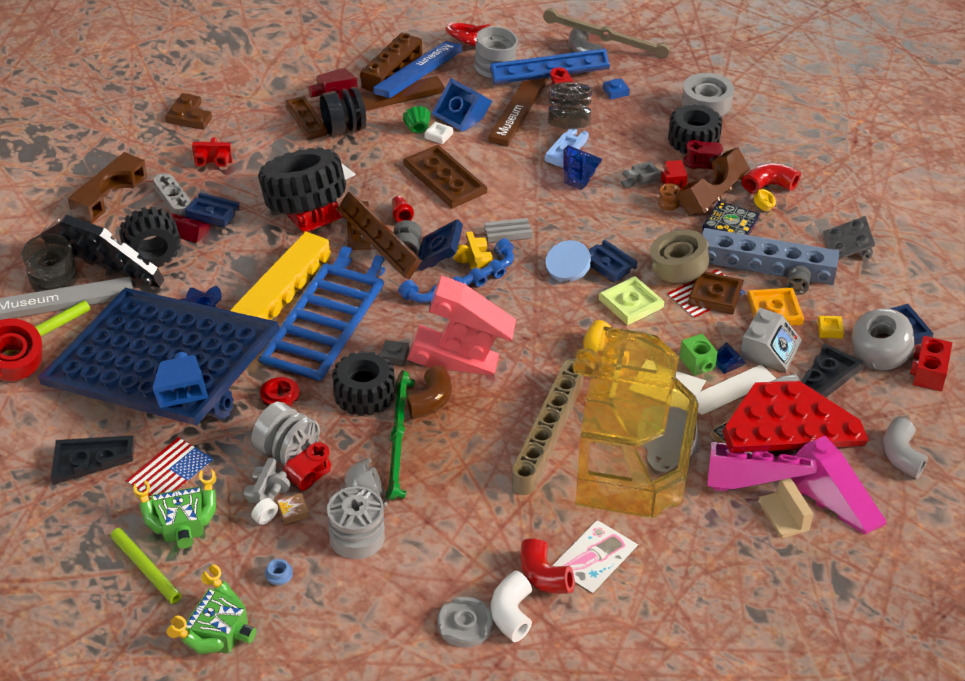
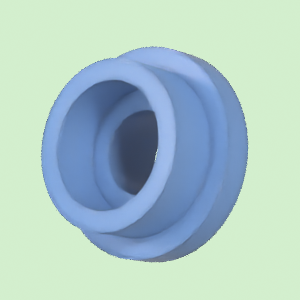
M284 559L272 560L265 569L266 580L273 585L285 584L290 581L293 575L291 565Z

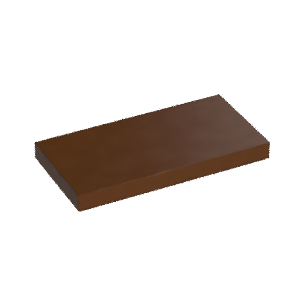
M439 145L403 159V165L452 209L487 193V186Z

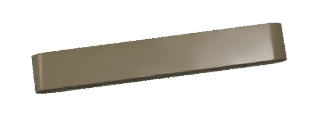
M568 359L563 363L515 461L512 474V488L517 494L528 495L535 490L583 387L585 366L578 359Z

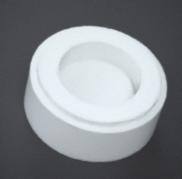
M270 498L263 499L254 507L251 517L259 525L266 524L275 517L278 505Z

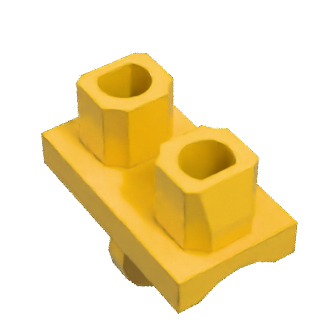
M472 231L466 232L467 243L465 245H458L457 253L453 256L454 260L458 263H469L471 270L487 267L492 261V254L487 252L485 237L475 238Z

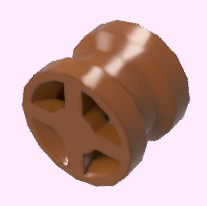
M675 184L662 185L659 190V207L668 211L677 209L680 205V200L676 193L680 190V187Z

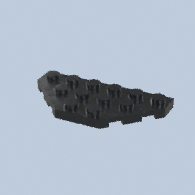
M66 214L61 220L57 219L50 226H45L40 233L45 241V246L52 251H62L69 257L81 258L90 265L95 263L107 271L112 272L114 270L121 273L124 277L136 278L148 286L152 284L160 287L164 282L163 276L155 265L151 262L146 264L144 260L138 257L139 253L124 242L120 245L116 239L111 237L112 233L103 227Z

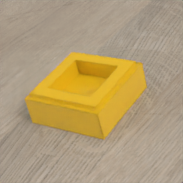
M818 316L819 338L843 339L842 316Z

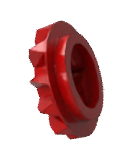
M286 377L270 379L260 389V397L263 403L269 405L278 401L292 406L293 401H298L300 394L299 385L294 380ZM279 389L283 392V396H278Z

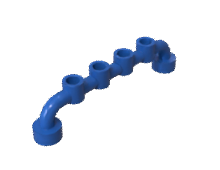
M507 238L499 240L494 246V251L500 258H504L503 260H492L487 267L482 269L474 268L468 275L462 278L456 276L453 280L464 283L467 286L474 283L477 287H481L487 282V276L491 274L496 279L503 277L506 273L505 268L510 266L514 260L513 244ZM407 280L400 285L398 292L405 300L412 299L418 303H426L432 301L437 285L430 292L420 294L418 293L419 287L414 281Z

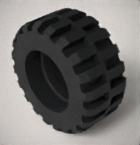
M307 148L306 150L300 149L295 152L285 153L282 156L275 157L272 161L266 162L258 174L265 205L271 211H276L280 214L304 213V211L323 208L327 204L335 202L337 198H340L346 189L341 159L331 149Z

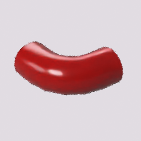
M768 163L758 165L742 177L741 182L743 188L752 194L757 193L766 185H778L792 191L800 181L801 172L783 164Z
M531 538L523 540L520 549L521 569L529 583L545 593L571 594L575 586V578L571 566L549 565L547 561V542Z

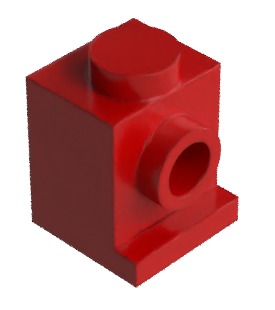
M682 160L665 161L664 170H661L662 183L675 184L680 189L687 184V173Z

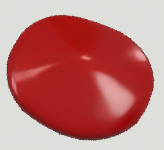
M449 23L446 25L445 30L458 41L476 46L478 32L489 27L490 24L476 26L467 23Z

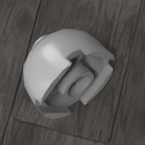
M370 458L358 461L346 471L344 476L345 487H342L341 490L347 487L359 486L371 489L380 498V494H385L376 468H369L368 466L372 462ZM387 501L383 502L384 508L388 507Z

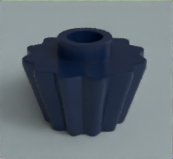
M228 389L207 414L222 420L230 416L234 401L232 391Z

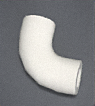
M513 571L503 579L494 590L490 605L494 623L513 642L523 639L532 625L531 619L518 608V604L532 592L529 581L519 571Z

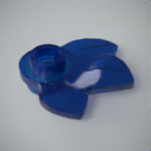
M218 286L211 287L206 293L190 287L186 298L179 300L216 308V304L222 299V294Z

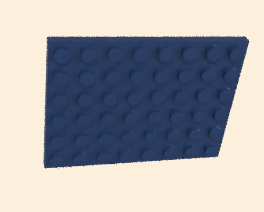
M125 287L37 378L41 385L197 426L275 336L280 327L278 321ZM179 352H184L188 356H196L208 398L160 408L153 392V384L159 364L162 361L174 359L175 354Z

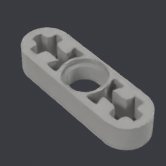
M167 173L157 175L154 178L156 192L172 213L186 217L185 209L191 203L189 197L172 175Z

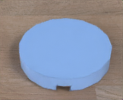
M563 241L553 246L548 252L545 260L546 268L551 277L559 282H564L563 280L576 281L588 272L591 255L587 247L579 241Z

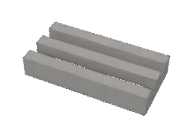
M528 218L484 223L488 243L498 242L504 238H507L509 241L532 238V230L530 229Z

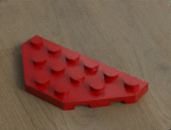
M800 381L755 382L722 431L730 453L801 449L805 444L823 436H826L836 447L865 446L869 441L859 418Z

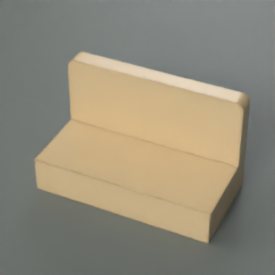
M791 478L779 480L777 492L759 497V504L780 538L810 531L813 512Z

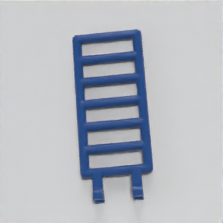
M343 246L333 265L323 264L279 326L280 330L259 355L258 362L321 381L384 286V281L378 277L385 272V267H382L385 258L376 255L368 272L362 274L345 269L346 266L352 263V258H349L352 251L351 248ZM328 273L368 284L372 287L369 292H364L323 279ZM317 288L362 300V303L359 307H355L313 294ZM307 303L352 315V318L347 323L303 310ZM296 318L343 332L339 338H335L292 324ZM288 333L332 346L328 354L281 340ZM275 349L322 362L318 370H314L270 356Z

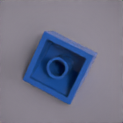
M450 78L431 114L464 132L484 118L492 100Z

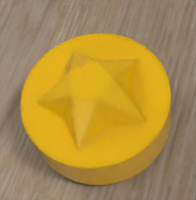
M761 189L754 195L755 204L764 211H770L776 205L775 197L768 190Z

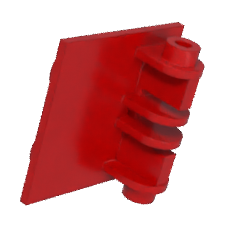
M337 201L313 211L286 214L303 233L342 218V215L336 210L338 208Z

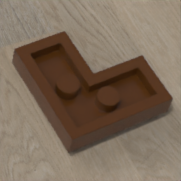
M181 93L165 115L166 123L204 130L212 119V112L198 108L201 104V96Z

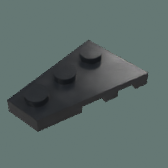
M824 343L820 355L815 357L812 368L807 370L801 382L822 396L827 397L862 371L863 361Z
M134 436L56 440L51 473L52 485L132 462L135 446Z

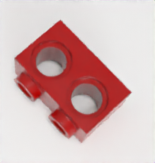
M923 336L921 345L916 344L913 356L914 359H918L917 361L913 360L910 374L914 375L913 385L942 392L953 342Z

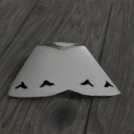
M649 406L638 410L636 434L640 444L648 450L647 460L655 470L664 473L668 472L701 450L702 446L697 423L684 409L672 406ZM643 416H645L649 420V422H647L645 425H643V422L645 421ZM695 430L696 434H695V439L693 440V436H692V435H693V431ZM645 434L652 436L650 442ZM655 456H658L662 459L659 462H657L658 459Z

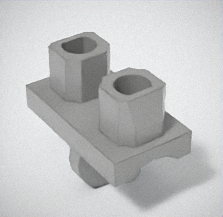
M268 458L265 466L255 467L253 479L256 484L247 485L243 492L248 503H259L266 498L274 500L278 493H286L288 491L290 482L286 478L287 474L277 468L275 458Z

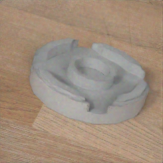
M455 598L448 605L447 603L443 605L438 614V631L449 644L460 648L474 647L482 644L490 637L493 630L491 610L489 611L485 603L476 598Z

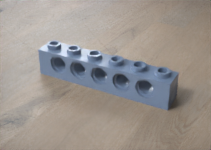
M708 228L703 230L702 235L709 244V264L788 277V271L791 267L800 265L810 270V281L834 285L839 250Z

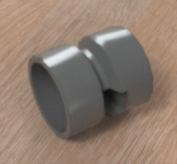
M409 220L398 222L393 229V233L418 256L422 238L421 227Z

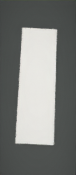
M761 364L701 391L692 406L703 415L747 395L755 382H771L776 378Z

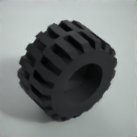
M693 104L678 107L670 115L669 144L676 151L687 154L686 145L691 140L720 143L722 117L719 116L717 111L704 105Z
M144 207L138 212L137 210L133 211L131 216L127 215L124 218L125 222H121V229H119L121 244L124 242L139 253L138 257L144 260L146 264L151 262L153 265L161 267L164 266L163 263H169L172 261V257L177 256V250H180L181 239L176 222L169 212L165 213V210L161 208L156 210V207H150V209ZM150 236H156V237H154V238H152V239L143 240V239H145V238H147V237H150Z
M359 351L357 354L353 352L348 357H342L341 362L335 364V368L332 371L334 398L336 404L340 405L343 411L348 410L350 414L358 413L359 416H363V414L373 415L374 412L384 411L383 407L388 408L391 405V401L395 398L394 367L389 359H384V356L381 354L375 355V352L365 353V351Z

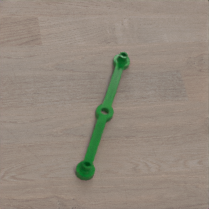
M404 370L399 373L396 380L397 393L394 426L390 433L392 450L386 499L394 501L397 497L404 499L407 494L406 490L400 489L399 471L402 437L405 431L403 422L406 386L413 388L415 380L409 378V372Z

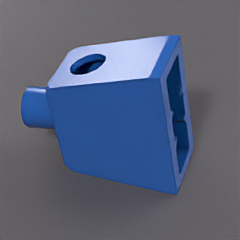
M179 352L175 354L174 359L162 361L159 364L153 384V392L160 408L208 398L196 356H188L184 352Z

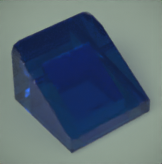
M727 342L717 350L716 366L723 374L746 364L742 357Z

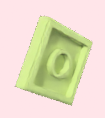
M636 276L599 293V300L627 325L664 308L665 301Z

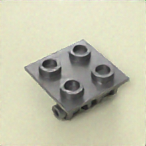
M866 216L823 231L828 249L840 251L838 260L858 252L860 257L864 259L872 257V247L875 246Z

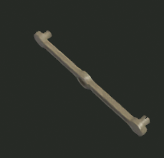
M552 8L545 10L543 14V19L547 23L552 24L556 22L595 34L603 41L614 40L655 53L659 58L668 57L670 52L669 46L666 43L664 44V42L658 45L615 32L609 26L599 27L560 15Z

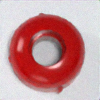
M14 318L0 320V380L14 382L28 378L35 373L42 361L43 347L41 335L27 321ZM7 350L20 351L15 356H5L2 354Z

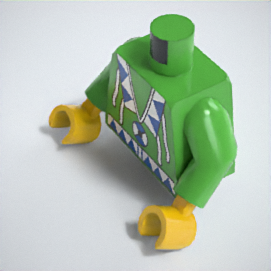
M203 470L199 473V479L204 484V490H202L201 486L160 493L151 495V500L148 498L150 485L146 480H144V485L147 489L145 492H138L136 484H134L133 493L141 500L139 506L145 524L156 534H162L164 540L168 543L176 541L179 548L192 546L193 538L203 535L204 526L209 524L216 512L215 489H212V485L216 482V474L213 470L212 478L208 481L203 479Z
M212 564L208 570L213 574L214 578L210 577L207 572H204L201 580L206 585L213 584L214 589L209 588L187 622L183 617L175 616L170 621L172 625L167 628V635L170 638L180 636L183 643L201 655L217 652L229 653L238 640L251 644L257 630L255 627L247 625L245 605L225 581H220L221 570L217 565Z

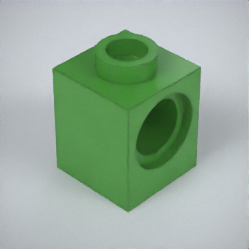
M702 333L682 340L679 358L691 373L696 376L715 369L718 351Z

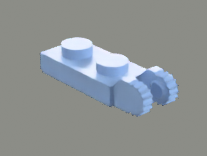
M571 127L545 154V162L564 168L587 142L589 133L583 131L576 137L577 128Z

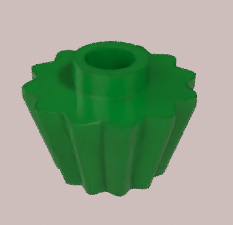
M413 106L411 109H406L402 119L412 133H422L428 129L430 111L427 110V107Z

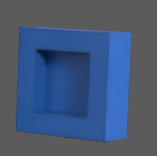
M622 78L603 82V90L610 99L629 96L630 89Z

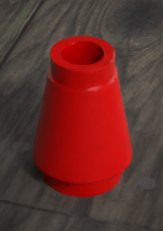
M396 196L392 199L394 220L396 222L411 221L414 216L412 206L402 196Z

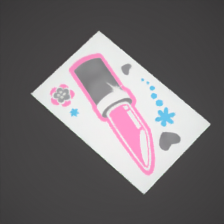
M597 520L553 566H571L575 582L593 593L638 544Z

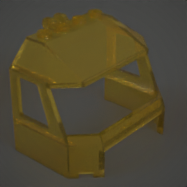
M604 326L598 352L595 353L592 349H578L575 355L577 361L572 366L574 373L591 377L580 435L575 505L655 518L662 514V510L670 506L676 507L683 503L699 403L696 396L676 378L679 356L657 335ZM670 406L684 409L687 412L678 468L652 481L636 448L665 435ZM597 443L622 448L631 478L590 471V444Z

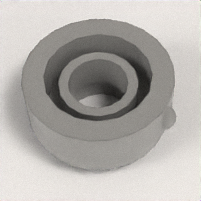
M694 74L684 81L682 105L683 107L684 105L693 104L704 105L707 108L714 109V111L719 113V116L723 117L732 107L734 85L726 77L718 74Z
M881 308L869 311L862 315L853 327L852 342L855 356L863 361V365L875 370L894 369L903 365L912 356L915 345L913 327L908 318L896 310ZM883 333L891 335L887 338H875L876 335Z

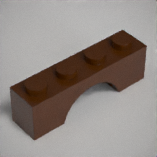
M739 147L721 153L712 161L713 179L711 184L704 178L687 183L676 193L688 216L696 213L702 215L709 211V206L722 199L721 195L732 190V185L740 182L744 174L750 170Z
M126 152L122 153L68 197L71 215L89 223L96 221L106 212L103 199L106 194L120 188H135L147 178L145 160Z

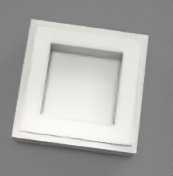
M434 122L425 131V139L444 144L453 134V128Z

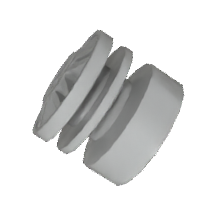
M497 26L480 30L476 37L475 70L485 77L492 78L490 71L491 63L516 60L517 35L511 30Z
M277 401L270 404L257 419L251 436L252 445L256 450L275 458L277 462L285 466L290 459L296 457L311 444L318 442L320 427L314 419L308 418L305 414L298 413L296 409L287 404Z
M359 486L347 487L335 493L327 505L330 545L336 553L345 558L362 559L374 555L383 546L385 540L382 499L371 489Z

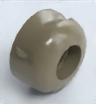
M676 230L663 234L650 247L653 271L659 278L669 283L681 284L697 279L706 271L709 265L708 241L702 234L693 230Z

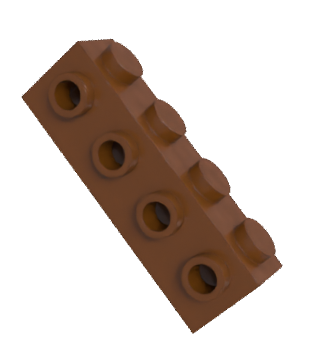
M401 32L361 70V88L373 91L374 86L422 56V38Z

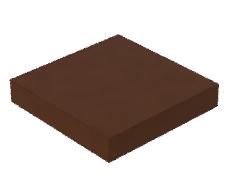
M705 271L695 280L688 305L734 314L744 280Z

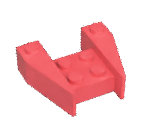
M441 275L432 297L429 312L447 318L448 321L442 332L419 324L413 337L407 360L429 368L443 366L451 371L494 376L499 353L490 349L496 337L512 341L517 319L466 284Z

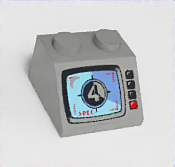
M759 308L743 336L740 358L786 373L802 339L783 315Z

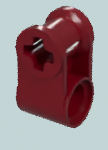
M691 140L686 145L687 155L684 157L683 163L686 167L692 169L703 168L713 170L712 161L724 152L723 146L718 142Z

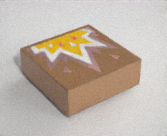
M302 493L276 500L284 525L310 518Z

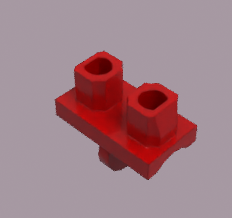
M212 137L211 142L193 141L192 143L196 166L215 163L218 167H226L227 163L233 162L231 142H217V138Z

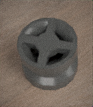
M800 265L791 267L788 271L786 287L793 288L797 295L806 293L810 285V270Z

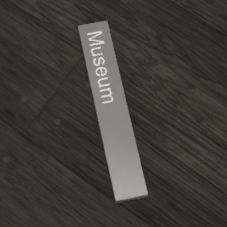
M131 277L0 298V320L69 309L84 300L89 305L111 302L125 287L133 289Z

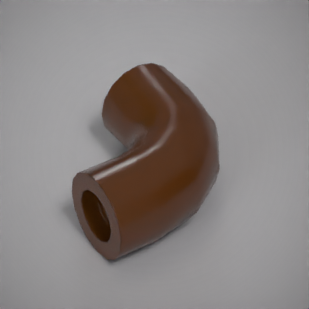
M434 366L428 369L424 374L427 389L406 396L411 419L435 413L447 403L452 392L450 376L445 367Z

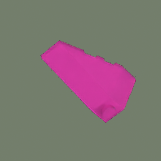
M826 436L805 444L795 456L816 460L817 466L816 473L791 478L802 496L806 494L816 500L817 506L822 509L827 507L838 514L840 520L865 535L886 525L887 521L843 454Z
M711 442L707 486L717 491H727L728 489H737L813 474L817 470L816 460L787 454L779 455V458L773 457L774 455L768 453V451L730 453L726 443Z

